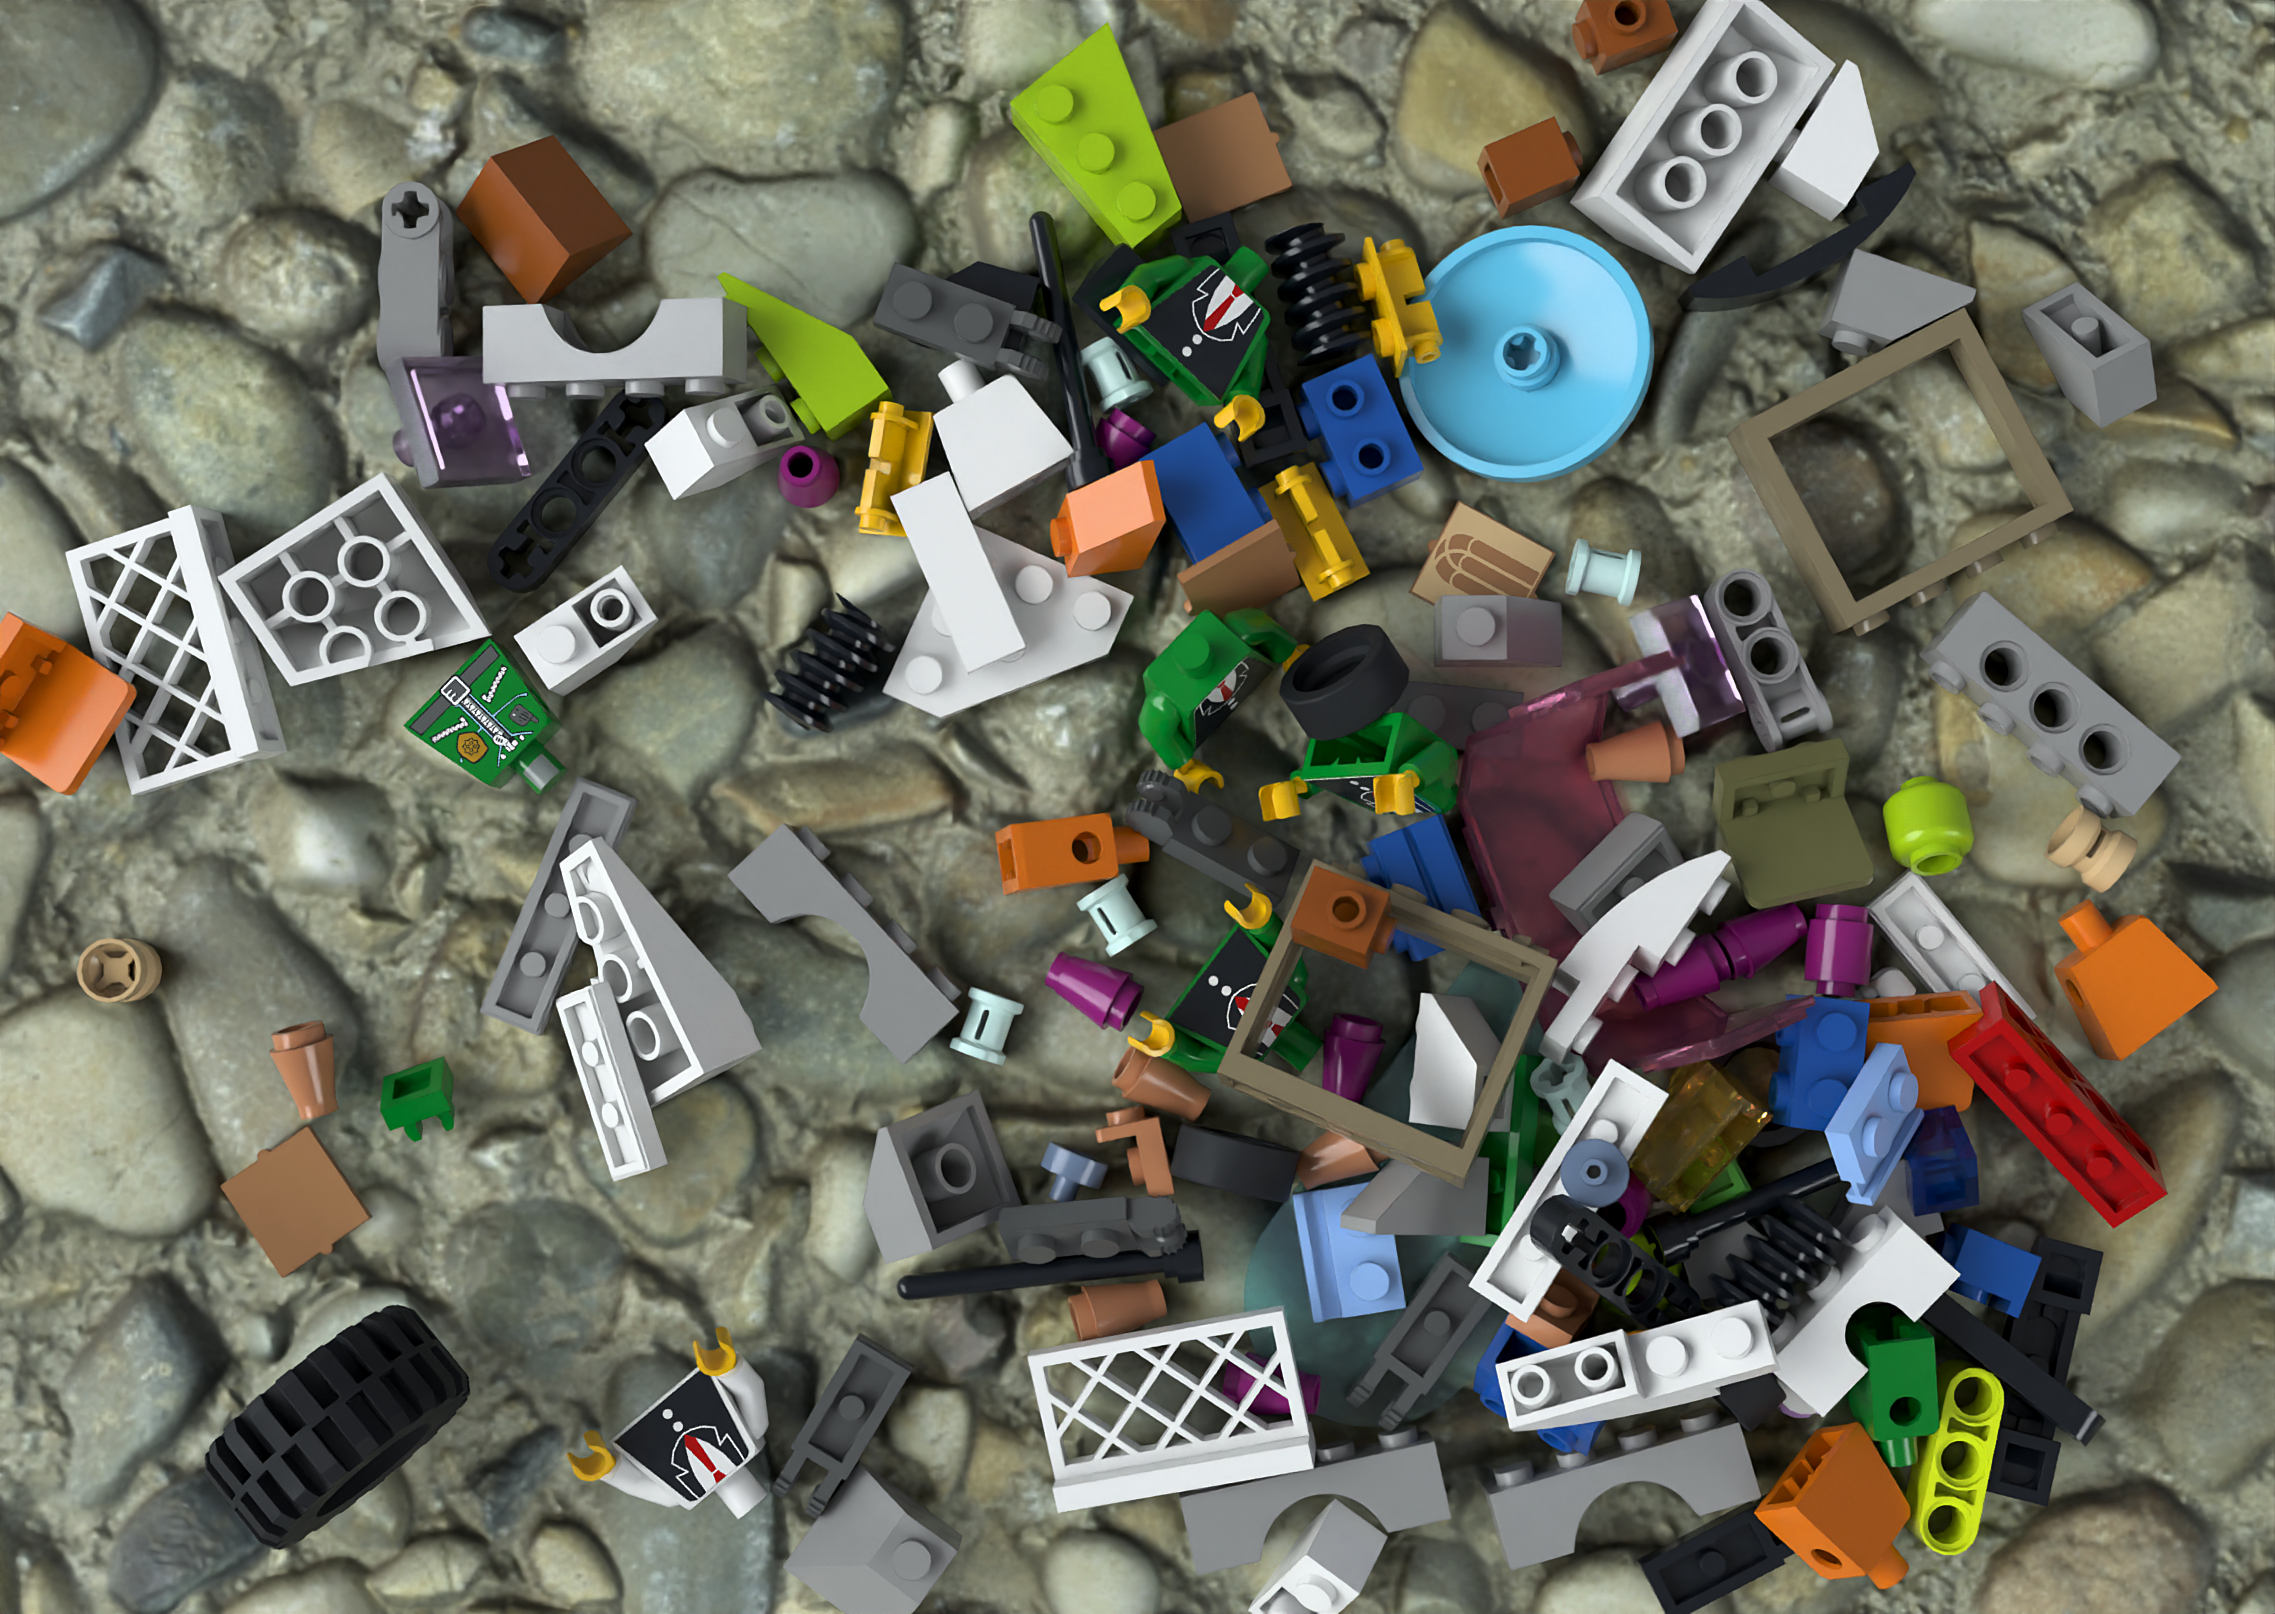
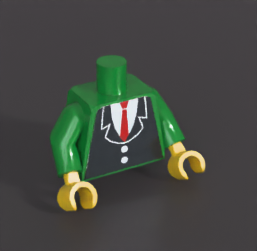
M1241 246L1224 267L1208 255L1189 259L1178 254L1138 265L1117 292L1101 300L1100 308L1103 312L1114 306L1119 309L1122 315L1113 324L1117 331L1130 340L1197 406H1218L1225 400L1226 406L1215 415L1214 423L1222 429L1234 419L1240 428L1238 441L1244 442L1265 423L1264 409L1258 400L1268 346L1265 330L1270 324L1271 316L1250 294L1270 271L1268 265L1258 254L1245 246Z
M1253 607L1228 612L1224 617L1217 615L1209 609L1202 611L1147 667L1143 674L1146 698L1138 721L1141 733L1167 768L1175 770L1173 776L1184 782L1188 793L1191 790L1198 794L1200 784L1205 779L1217 788H1223L1224 780L1222 775L1199 759L1192 758L1194 752L1277 667V664L1283 663V671L1286 673L1291 664L1311 647L1307 644L1297 646L1296 638L1260 609Z
M1404 712L1385 713L1365 728L1343 738L1326 741L1310 738L1304 765L1291 773L1290 780L1264 785L1260 788L1259 800L1263 820L1270 821L1301 815L1298 796L1308 800L1323 790L1376 814L1408 815L1429 812L1445 814L1455 805L1459 793L1458 785L1455 782L1458 773L1457 751L1446 741Z
M1251 882L1244 884L1252 892V901L1244 910H1237L1228 900L1225 902L1224 908L1226 912L1237 923L1234 924L1164 1018L1145 1010L1141 1012L1140 1016L1152 1022L1153 1029L1151 1035L1144 1041H1138L1129 1036L1128 1043L1148 1056H1160L1190 1072L1218 1074L1217 1070L1284 925V922L1272 910V903L1269 898ZM1302 954L1254 1058L1262 1062L1272 1050L1300 1072L1308 1065L1324 1042L1295 1020L1296 1016L1310 999L1304 992L1309 973Z

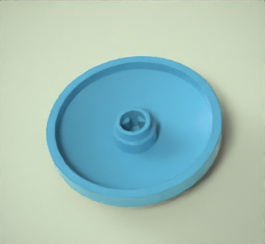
M1527 225L1499 229L1481 235L1465 243L1443 259L1423 281L1426 288L1424 295L1415 296L1411 300L1410 304L1430 300L1443 343L1439 346L1440 357L1432 362L1419 364L1416 362L1415 356L1405 358L1401 377H1398L1403 400L1411 418L1424 437L1445 457L1471 473L1488 479L1514 483L1538 482L1566 475L1587 465L1609 449L1622 436L1642 405L1650 383L1654 361V337L1648 309L1641 293L1621 264L1602 247L1579 234L1549 226Z

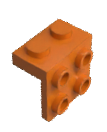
M7 612L0 623V752L56 792L67 796L72 795L79 789L136 697V689L131 683L61 636L11 612Z

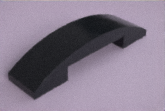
M1909 162L1854 193L1847 206L1841 211L1849 226L1757 277L1746 257L1742 256L1690 285L1677 300L1682 310L1690 312H1716L1750 307L1789 294L1816 280L1842 262L1886 220L1907 192L1916 175L1914 168Z
M1230 211L1169 230L1175 255L1178 254L1189 259L1208 255L1215 259L1222 267L1241 247ZM1252 291L1250 295L1255 299L1254 292ZM1266 330L1265 335L1268 339V346L1258 400L1264 409L1265 423L1242 443L1238 441L1240 436L1239 425L1234 419L1229 423L1246 469L1308 450L1289 389H1285ZM1225 400L1222 402L1223 408L1226 406Z
M2037 1235L2029 1253L2041 1257V1262L2019 1318L2008 1314L2002 1338L2065 1387L2081 1314L2090 1315L2104 1252ZM2001 1383L2004 1391V1406L1986 1491L2047 1507L2061 1448V1442L2053 1440L2056 1426Z

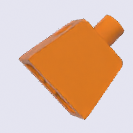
M1110 813L1011 824L995 832L1004 895L1107 881L1119 877L1118 865L1148 861L1150 855L1148 838L1142 836L1139 831L1135 832L1133 828H1129V825L1112 827ZM1081 840L1085 843L1088 849L1087 861L1079 862L1072 852L1073 841Z
M2087 899L2072 907L2058 919V923L2078 949L2057 963L2054 967V973L2088 1040L2100 1059L2124 1060L2219 989L2216 983L2143 915H2124L2109 925L2093 902Z
M1967 990L1852 1000L1870 1003L1864 1064L1878 1042L1903 1046L1910 1071L1915 1075L1918 1082V1098L1914 1108L1923 1109L1924 1118L1922 1121H1927L1934 1127L1935 1139L1933 1142H1935L1936 1114L1963 1112L1971 1105L1975 1083L1949 1055L1947 1041L1984 1016L1983 1010Z
M1859 1422L1816 1429L1754 1511V1514L1821 1577L1832 1580L1868 1575L1878 1589L1890 1588L1901 1581L1909 1570V1564L1892 1542L1911 1517L1910 1505L1866 1430Z

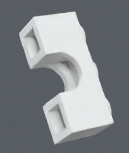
M1887 1205L1877 1215L1870 1214L1854 1227L1848 1239L1852 1247L1846 1246L1836 1256L1838 1262L1834 1266L1821 1263L1814 1269L1820 1282L1816 1286L1804 1282V1291L1800 1294L1802 1302L1798 1306L1790 1304L1786 1309H1779L1784 1318V1322L1781 1325L1767 1321L1780 1367L1779 1371L1773 1373L1822 1417L1868 1371V1368L1853 1350L1846 1345L1845 1329L1851 1315L1861 1306L1879 1301L1897 1306L1916 1322L1961 1275Z

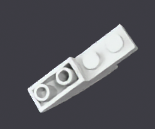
M1719 850L1687 861L1657 876L1613 907L1579 940L1558 967L1552 986L1570 998L1544 1034L1539 1048L1540 1053L1560 1066L1572 1049L1583 1055L1604 1023L1595 1017L1607 997L1619 1003L1636 978L1639 970L1630 964L1652 978L1664 961L1669 962L1673 966L1678 964L1696 936V933L1687 928L1699 910L1710 916L1731 885L1730 882L1722 878L1731 856Z
M1758 1300L1629 1336L1620 1329L1495 1365L1509 1427L1513 1432L1578 1425L1685 1404L1720 1395L1719 1387L1780 1370L1764 1309Z

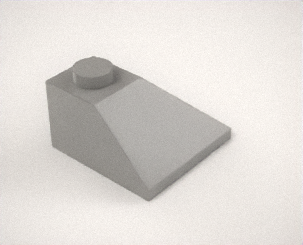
M979 1090L969 1092L878 1130L863 1206L885 1264L937 1249L998 1221L999 1211H1002V1208L1022 1206Z
M859 1460L847 1480L843 1482L785 1562L783 1568L845 1614H912L957 1554L963 1536Z

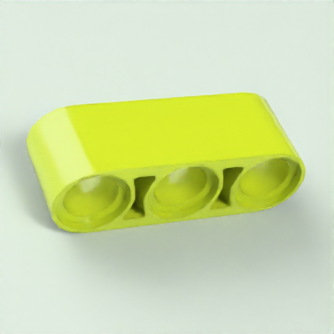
M1951 1359L1941 1363L1936 1368L1940 1427L1934 1434L1918 1436L1919 1460L1911 1467L1905 1497L1911 1511V1517L1906 1522L1907 1529L1915 1538L1942 1555H1956L1964 1552L1973 1544L1976 1538L2004 1406V1391L2000 1381L1991 1372L1963 1359ZM1974 1377L1978 1385V1393L1975 1400L1968 1406L1958 1408L1954 1400V1391L1957 1385L1965 1378ZM1962 1441L1965 1447L1963 1462L1953 1470L1944 1471L1941 1465V1455L1944 1449L1950 1443ZM1950 1505L1952 1510L1950 1525L1943 1532L1930 1534L1928 1519L1931 1513L1940 1506Z

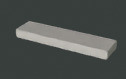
M576 777L480 1009L481 1013L537 1036L544 1034L556 1005L555 999L561 993L582 942L577 932L559 863L589 840L600 836L618 855L640 800L583 777Z

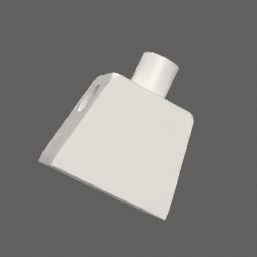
M964 359L952 363L938 374L954 404L936 413L933 419L971 521L1065 470L1069 465L1068 457L1074 452L1071 445L1011 373L1006 374L987 385L975 363Z

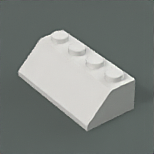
M1707 0L1570 203L1617 241L1688 274H1695L1836 64L1760 0Z

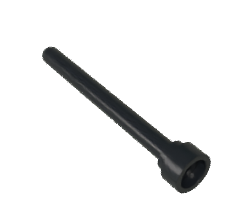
M1037 211L1029 219V229L1047 320L1052 321L1063 329L1058 343H1052L1074 451L1069 455V465L1064 470L1068 492L1070 493L1117 472L1114 459L1107 457L1106 450L1098 446L1054 221L1049 213Z
M1921 1121L1902 1156L1928 1146L1935 1139V1129L1929 1122ZM1832 1156L1690 1216H1687L1684 1212L1675 1215L1670 1211L1660 1213L1644 1220L1642 1224L1643 1233L1649 1245L1651 1243L1656 1245L1653 1251L1655 1259L1664 1267L1670 1268L1689 1260L1690 1252L1699 1248L1700 1240L1781 1207L1778 1199L1782 1195L1798 1200L1842 1180Z
M1199 1229L1186 1231L1188 1237L1185 1238L1187 1243L1182 1244L1183 1249L1179 1248L1177 1253L1173 1252L1170 1255L1164 1253L1158 1257H1149L1142 1250L1135 1249L1119 1251L1116 1255L1106 1258L1081 1255L1055 1258L1043 1264L1018 1262L905 1275L897 1283V1293L902 1299L911 1301L1163 1272L1165 1279L1178 1277L1179 1284L1205 1281Z

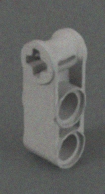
M414 181L397 184L389 190L383 200L382 252L378 265V287L381 298L380 318L377 326L378 360L381 368L388 371H449L452 365L454 350L451 324V306L455 292V273L452 260L453 216L446 203L436 197L431 189L422 183ZM423 205L429 211L428 216L419 217L416 222V228H414L407 222L408 217L418 216L420 206Z
M1741 568L1730 571L1712 583L1704 594V614L1747 704L1751 722L1765 749L1769 753L1784 749L1785 743L1809 732L1817 730L1820 733H1825L1833 728V720L1827 702L1813 681L1797 643L1773 595L1770 584L1764 576L1755 570ZM1727 586H1739L1747 592L1751 601L1750 611L1747 616H1736L1726 608L1723 596ZM1756 642L1767 644L1776 653L1777 666L1772 675L1760 673L1751 663L1750 653ZM1797 710L1800 711L1799 716L1784 723L1781 722L1783 716Z

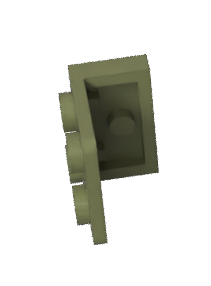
M1841 737L1821 742H1802L1789 749L1757 756L1743 755L1729 762L1716 764L1712 812L1729 856H1731V861L1747 902L1752 907L1757 909L1769 908L1864 887L1873 881L1874 865L1844 797L1849 755Z

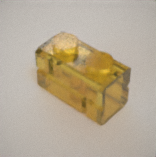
M1701 1052L1693 1061L1684 1063L1673 1072L1669 1080V1087L1665 1091L1669 1094V1097L1627 1162L1629 1168L1634 1171V1174L1651 1193L1682 1212H1685L1773 1117L1733 1073Z

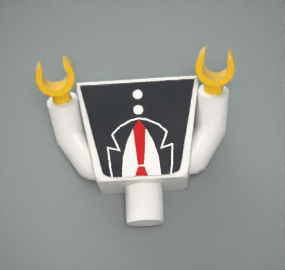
M724 1326L715 1329L721 1346L718 1349L705 1350L697 1340L693 1342L698 1367L621 1430L610 1441L615 1449L608 1450L602 1436L597 1431H586L583 1437L588 1447L595 1452L586 1458H578L571 1452L567 1453V1458L574 1474L584 1481L600 1479L629 1495L666 1507L681 1505L691 1510L713 1491L719 1495L737 1519L756 1506L768 1493L746 1468L745 1464L759 1453L766 1444L764 1434L769 1421L764 1382L745 1358L735 1351L729 1329Z

